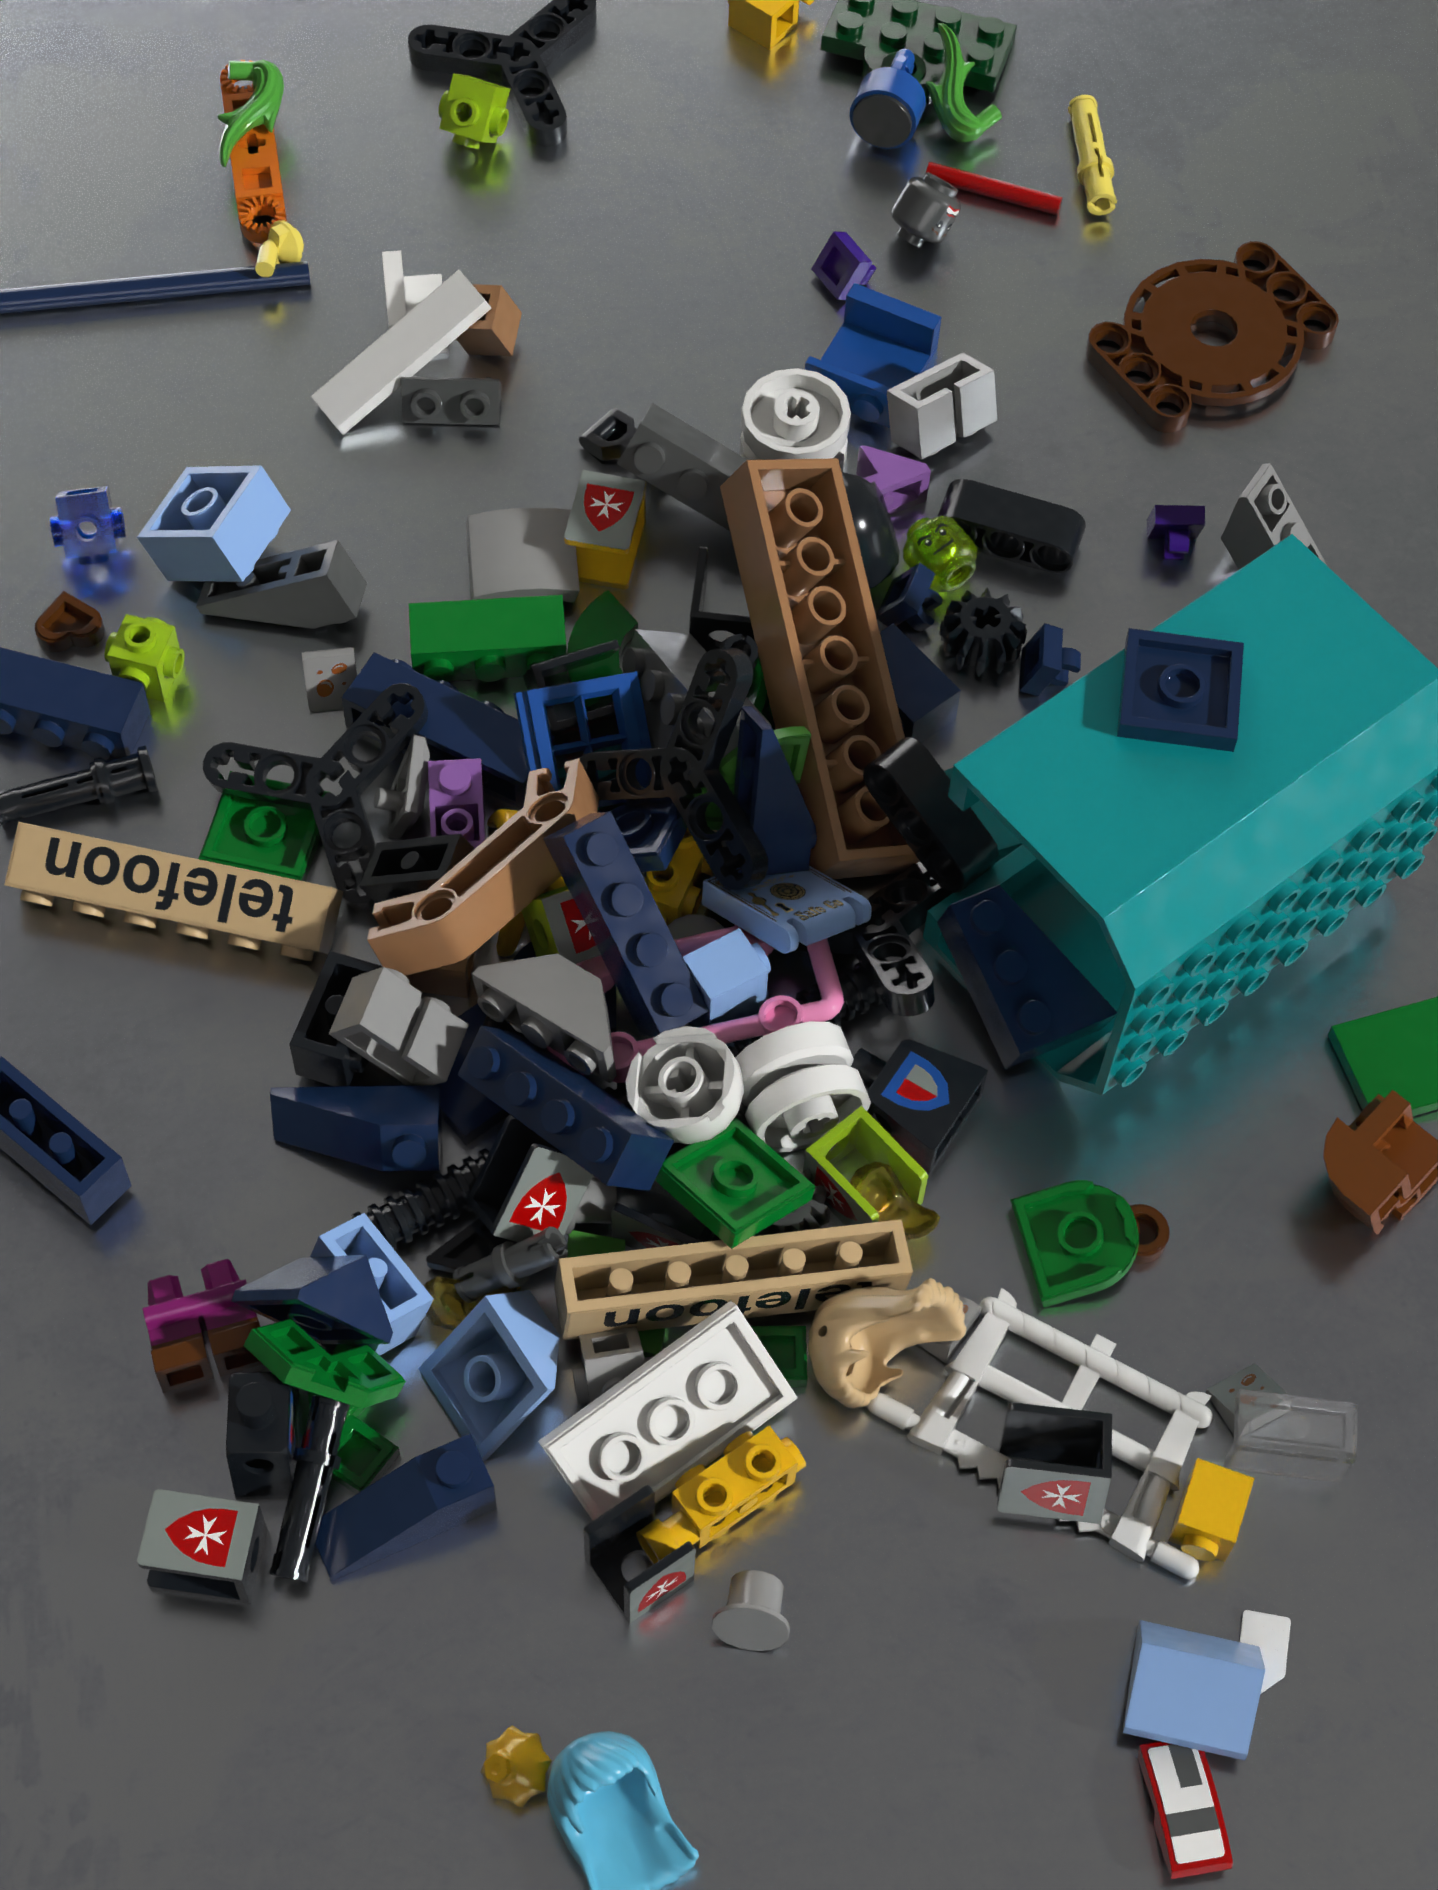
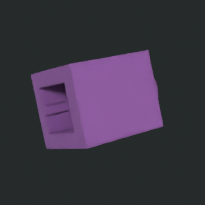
M481 758L428 761L431 837L462 834L476 848L486 840Z

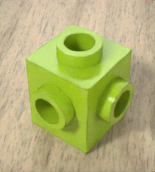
M453 73L450 88L444 92L440 100L438 114L442 119L439 129L454 133L452 142L474 149H479L480 142L496 143L498 136H502L508 123L509 111L505 107L510 88L469 75Z
M126 614L118 632H112L109 635L104 657L105 661L109 662L113 676L141 682L144 684L147 698L165 702L174 680L179 677L182 671L185 653L179 647L175 626L154 617L141 618Z

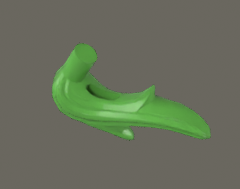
M939 23L938 29L945 55L944 72L938 85L927 81L926 86L942 128L950 138L960 143L974 141L1001 120L1002 115L994 104L989 105L976 116L968 109L964 102L963 86L975 62L964 61L956 35L946 24Z
M263 59L253 62L228 61V79L252 81L254 93L240 108L218 115V120L225 123L219 144V160L223 167H226L234 146L251 129L263 124L269 132H273L284 90L283 76L274 63Z

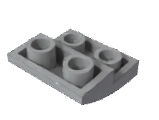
M511 508L469 515L466 520L471 600L563 595L564 602L574 603L580 592L576 546L567 545L564 542V534L571 509Z

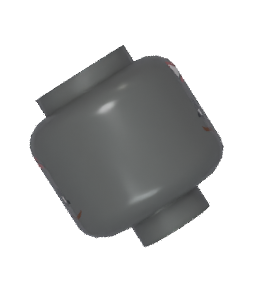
M926 172L923 178L912 177L907 182L891 212L894 221L901 226L897 234L905 241L920 248L924 241L935 244L941 243L961 210V204L955 197L958 190L948 182Z

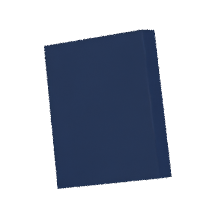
M366 1255L299 1258L236 1289L231 1300L274 1322L292 1319L311 1338L321 1344H390L393 1335Z

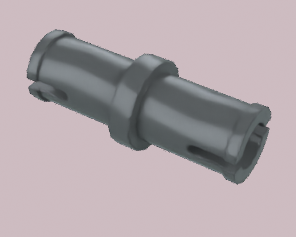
M552 1226L515 1244L511 1241L503 1242L493 1248L491 1255L467 1266L457 1268L454 1271L453 1279L458 1281L467 1277V1280L454 1284L458 1295L467 1303H473L480 1297L505 1286L515 1289L524 1285L530 1275L558 1264L559 1258H567L568 1250L554 1251L566 1246L567 1243L561 1232Z

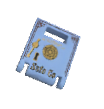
M809 866L808 871L767 875L760 884L738 890L722 886L715 876L703 880V906L784 954L795 951L798 948L799 942L808 946L854 928L855 925L866 923L871 918V905L865 897ZM740 867L736 868L738 873H742Z

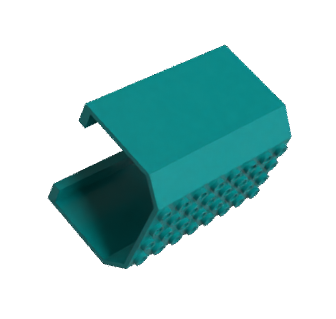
M1293 534L1150 630L1244 643L1238 740L1234 752L1117 737L1124 648L953 765L948 797L962 811H965L981 800L1020 840L1022 845L995 863V865L961 892L952 893L928 910L923 938L962 978L937 921L948 906L954 902L1000 885L1117 1011V1015L1103 1029L1036 1057L1060 1082L1099 1095L1105 1094L1118 1083L1121 1087L1130 1085L1144 1072L1147 1067L1146 1062L1158 1053H1161L1164 1057L1173 1053L1188 1037L1187 1032L1201 1022L1204 1026H1208L1216 1021L1227 1009L1228 1001L1240 992L1244 996L1252 994L1266 981L1269 971L1279 963L1289 966L1306 951L1309 945L1308 942L1320 933L1324 937L1334 933L1345 922L1350 910L1359 904L1363 908L1370 906L1383 894L1387 887L1386 884L1397 875L1401 879H1405L1414 873L1425 860V856L1422 854L1425 845L1430 842L1438 831V828L1434 825L1438 818V668Z

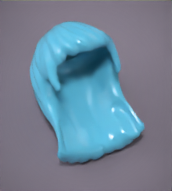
M601 1731L575 1739L556 1756L551 1767L548 1782V1805L561 1837L583 1870L589 1890H660L667 1884L677 1881L695 1865L699 1857L698 1850L689 1843L673 1822L661 1791L655 1767L647 1751L639 1742L622 1733Z

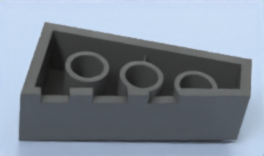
M635 629L631 647L626 649L623 656V673L638 672L649 735L655 748L667 747L697 665L707 651L691 634ZM725 675L724 683L730 682V677ZM709 692V696L714 697L715 692ZM746 697L743 706H752L761 715V717L772 727L768 720ZM704 707L698 714L697 722L701 733L705 737H709L714 731L715 720L712 712ZM741 712L723 758L738 747ZM686 762L688 768L683 773L685 780H689L688 773L693 768L690 762Z

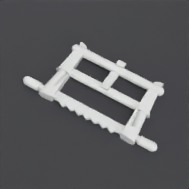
M1001 1288L998 1299L990 1296L980 1302L982 1307L980 1313L984 1318L957 1358L944 1367L949 1376L921 1416L915 1414L914 1409L883 1393H878V1396L867 1405L868 1410L873 1415L903 1431L905 1429L910 1430L907 1438L915 1445L939 1455L945 1451L957 1457L959 1469L977 1468L979 1479H997L1000 1490L1005 1461L1011 1458L955 1429L978 1386L1011 1403L1075 1410L1083 1409L1099 1378L1122 1388L1173 1416L1155 1451L1112 1429V1456L1144 1473L1122 1516L1104 1508L1101 1524L1076 1521L1078 1531H1096L1110 1539L1108 1544L1129 1558L1138 1562H1144L1145 1557L1148 1556L1151 1558V1562L1181 1578L1192 1579L1199 1573V1563L1193 1556L1162 1540L1158 1542L1152 1539L1170 1489L1179 1491V1473L1196 1429L1206 1428L1213 1421L1212 1411L1205 1406L1210 1400L1211 1395L1197 1391L1184 1395L1115 1360L1110 1356L1116 1347V1343L1096 1334L1091 1346L1083 1344V1342L1021 1312V1310L1016 1308L1017 1303L1013 1296ZM1008 1330L1079 1366L1062 1402L990 1366ZM1058 1519V1521H1071V1520Z

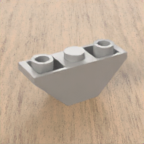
M1271 463L1262 464L1238 498L1221 536V540L1237 568L1240 570L1291 534L1298 538L1326 564Z
M558 953L479 966L472 973L478 995L477 1003L488 1017L497 1022L506 1020L519 1028L524 1036L535 1046L542 1049L548 1046L565 1056L568 1063L584 1075L593 1073L608 1083L615 1079L617 1073L608 1010L600 978Z

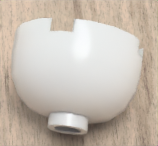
M689 1026L667 1030L653 1038L656 1044L649 1048L644 1056L640 1052L637 1053L631 1061L625 1081L627 1099L636 1114L647 1120L646 1123L664 1132L674 1140V1143L683 1144L710 1140L727 1129L740 1108L744 1094L743 1078L738 1061L728 1046L719 1040L713 1032L706 1028Z

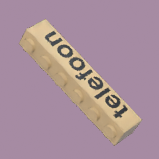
M18 822L4 884L5 886L21 889L20 900L52 907L54 896L74 900L71 911L103 918L106 907L126 911L123 922L155 929L158 918L177 922L175 933L207 940L209 930L230 933L227 944L259 951L262 940L282 944L280 955L311 962L314 951L329 954L331 951L344 892L329 886Z
M902 1219L752 1236L732 1249L722 1240L559 1258L554 1289L562 1339L570 1340L579 1339V1335L637 1326L638 1331L695 1325L702 1322L730 1300L738 1306L745 1318L817 1310L828 1298L849 1289L885 1287L894 1290H906L913 1274V1268Z

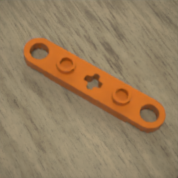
M228 64L225 66V70L222 69L220 75L224 113L240 108L254 93L253 83H251L252 87L247 85V89L244 86H241V89H239L238 85L234 87V83L239 80L228 79ZM263 124L247 132L237 142L230 154L240 229L246 239L259 244L267 241L271 225L275 221H287L274 128L273 132H269ZM258 147V153L249 154L248 148ZM262 215L271 216L275 219L271 220V224L267 222L265 227L263 223L260 224V227H258L256 222L253 225L252 221L254 218Z

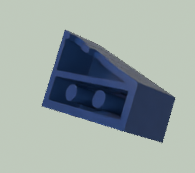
M1000 885L950 904L937 921L1005 1070L1103 1029L1117 1015V1011Z

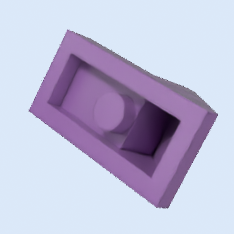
M862 445L859 447L856 473L870 483L875 481L883 494L889 515L927 501L931 470L926 463Z

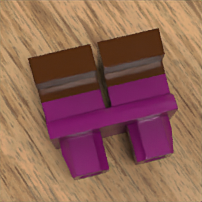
M229 1259L213 1262L203 1267L201 1273L206 1290L183 1296L178 1276L167 1275L148 1282L149 1306L142 1309L152 1349L151 1355L154 1370L163 1393L214 1379L203 1336L204 1331L208 1332L209 1342L220 1377L263 1365L243 1346L251 1330L261 1326L255 1312L231 1301L235 1290L246 1285L247 1282L246 1279H239Z

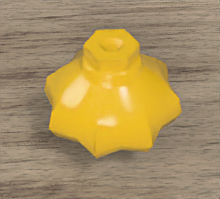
M512 1725L499 1738L486 1743V1759L480 1772L489 1783L492 1798L508 1800L516 1806L523 1807L532 1796L546 1791V1774L552 1760L543 1750L541 1737L538 1733H524Z

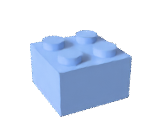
M262 465L186 467L137 538L167 581L243 582L253 571L255 563L269 542L278 534L280 526L291 509Z

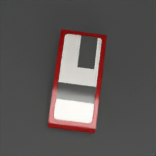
M1160 1741L1139 1745L1138 1761L1155 1810L1154 1829L1171 1879L1232 1869L1233 1859L1228 1835L1205 1752Z

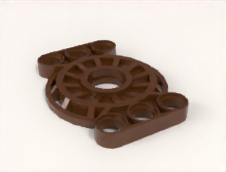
M1250 241L1242 244L1237 249L1234 262L1195 259L1176 262L1155 271L1144 279L1130 296L1124 313L1123 325L1115 322H1102L1091 328L1086 346V357L1091 365L1152 428L1163 433H1174L1186 426L1192 402L1206 406L1228 407L1251 403L1272 394L1288 381L1297 368L1303 347L1311 350H1320L1332 343L1339 318L1335 309L1272 247L1259 241ZM1246 260H1258L1266 266V269L1253 271L1245 267L1243 262ZM1165 280H1168V281H1166L1164 284H1162L1160 287H1158V288L1156 287V285L1159 284L1160 282L1165 281ZM1285 289L1291 291L1297 298L1292 301H1283L1275 297L1273 292ZM1143 297L1145 305L1142 313L1133 312L1135 306ZM1318 320L1325 324L1327 330L1315 332L1308 329L1303 322ZM1200 322H1215L1226 326L1236 337L1226 345L1210 346L1195 338L1191 331V326ZM1101 340H1112L1119 344L1121 349L1115 352H1106L1098 348L1096 343ZM1294 353L1286 367L1280 365L1282 358ZM1130 371H1142L1151 380L1146 383H1135L1128 379L1126 374ZM1161 402H1171L1176 404L1181 412L1175 415H1167L1160 412L1156 405Z

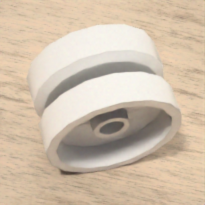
M799 368L774 371L758 379L746 392L742 406L740 456L747 460L838 458L843 472L847 456V436L851 417L847 396L833 380L818 372Z
M809 1021L784 1027L764 1035L745 1047L736 1056L742 1072L744 1094L741 1102L744 1106L748 1107L745 1117L750 1130L776 1152H792L808 1148L860 1106L866 1111L870 1107L871 1101L859 1071L851 1067L854 1059L842 1029L833 1023Z

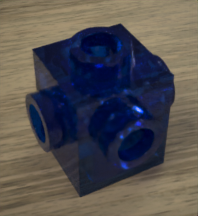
M109 485L58 492L55 497L58 516H50L54 546H64L66 559L78 557L80 565L109 561L108 553L117 552L118 538L126 537L122 507L112 508ZM85 521L91 522L97 530L86 532L81 528L80 523Z

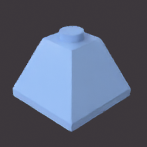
M530 1290L487 1295L418 1368L461 1436L463 1437L471 1433L483 1461H486L555 1389L560 1335Z

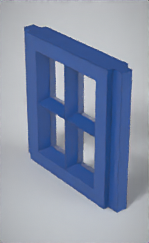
M637 671L513 693L528 775L530 771L548 768L552 773L550 782L555 791L561 790L555 756L580 751L587 754L594 752L593 749L621 744L622 749L652 748ZM612 695L619 734L591 739L584 700ZM574 701L581 741L553 746L546 706ZM641 758L636 765L635 774L639 784L646 788L651 782L652 771L649 764ZM596 770V779L599 780L598 772ZM599 800L598 808L625 803L626 800Z

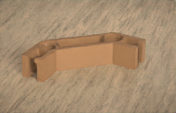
M579 758L565 762L564 769L567 777L563 789L555 791L550 782L552 773L548 768L530 771L524 807L430 888L374 903L372 914L379 926L369 929L367 941L383 967L394 969L407 976L464 960L561 877L543 838L588 814L598 812L599 797Z

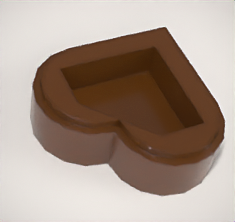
M65 591L53 601L35 623V633L39 645L44 650L52 653L66 651L72 646L78 648L95 646L103 638L105 630L101 615L95 608Z

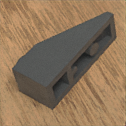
M335 540L258 559L253 571L243 582L205 581L196 608L201 614L314 629L331 624H342L356 619L367 582L340 542Z

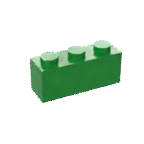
M563 595L408 603L412 668L414 671L435 681L444 680L450 682L480 679L492 682L501 678L523 677L531 665L567 655ZM567 671L556 675H566Z

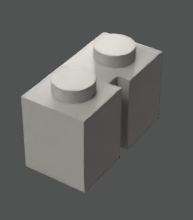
M964 352L887 390L891 441L920 459L935 455L941 449L955 443L956 436L963 438L971 436L978 430L997 421L994 370Z
M381 967L352 978L329 1035L407 1086L436 1085L447 1081L469 1024L451 1013L450 1006L445 1002L433 997L421 998L422 992L410 985L409 979L401 972Z

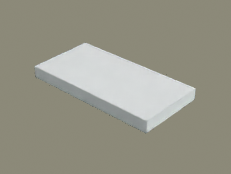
M730 1300L541 1438L538 1443L591 1520L594 1521L646 1485H650L655 1492L656 1504L676 1489L675 1483L684 1473L699 1464H703L706 1467L721 1456L725 1447L736 1437L747 1431L753 1432L798 1397L738 1306Z

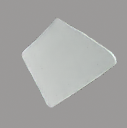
M1245 1610L1242 1618L1240 1642L1260 1647L1265 1666L1260 1693L1262 1694L1285 1677L1291 1620L1284 1616Z

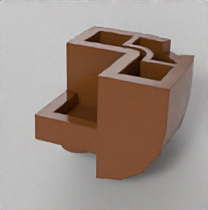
M1394 1090L1385 1098L1378 1094L1349 1126L1337 1117L1326 1135L1323 1158L1333 1194L1347 1211L1376 1234H1379L1384 1227L1381 1221L1391 1213L1401 1220L1438 1181V1140L1413 1121L1411 1103Z

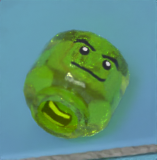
M937 516L930 519L926 517L915 522L908 530L907 541L903 547V559L910 568L921 562L935 573L929 589L952 591L964 585L976 570L977 547L953 518Z

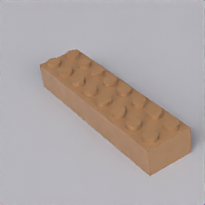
M838 458L746 460L720 486L754 638L758 647V655L775 729L804 726L811 733L800 783H797L817 832L816 845L810 852L809 866L832 879L902 873L920 860L872 797L863 779L864 768L901 739L905 738L839 460Z

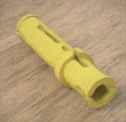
M1079 95L1069 102L1071 107L1068 106L1079 158L1077 177L1080 184L1085 188L1088 211L1097 216L1106 215L1115 209V204H1117L1111 180L1114 176V166L1111 159L1106 155L1097 111V101L1091 95Z

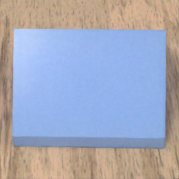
M1140 1620L1137 1628L1123 1733L1245 1761L1249 1751L1265 1674L1260 1647Z

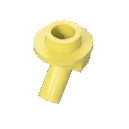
M285 220L275 221L271 225L268 239L262 243L257 257L255 271L259 276L271 277L276 264L301 261L304 243L299 231Z

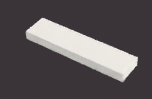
M458 269L311 395V397L334 426L344 435L401 386V377H412L491 309V306Z

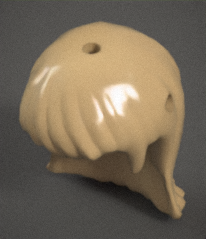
M932 1278L925 1280L919 1287L911 1290L864 1287L849 1289L828 1298L816 1310L809 1330L808 1352L813 1372L819 1384L828 1395L837 1399L848 1408L853 1409L868 1405L871 1400L878 1396L880 1387L903 1375V1370L887 1367V1363L901 1350L923 1343L959 1341L965 1336L966 1326L964 1323L965 1314L963 1312L962 1300H960L958 1293L953 1291V1288L949 1286L943 1287L940 1282L936 1283Z

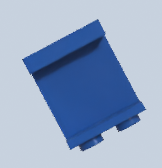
M854 283L846 295L843 324L821 360L809 356L805 362V370L818 372L836 382L847 396L852 414L865 421L875 422L890 428L887 390L924 372L938 348L942 317Z

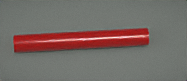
M929 162L926 172L943 179L957 189L1057 216L1061 208L1063 197L934 162Z

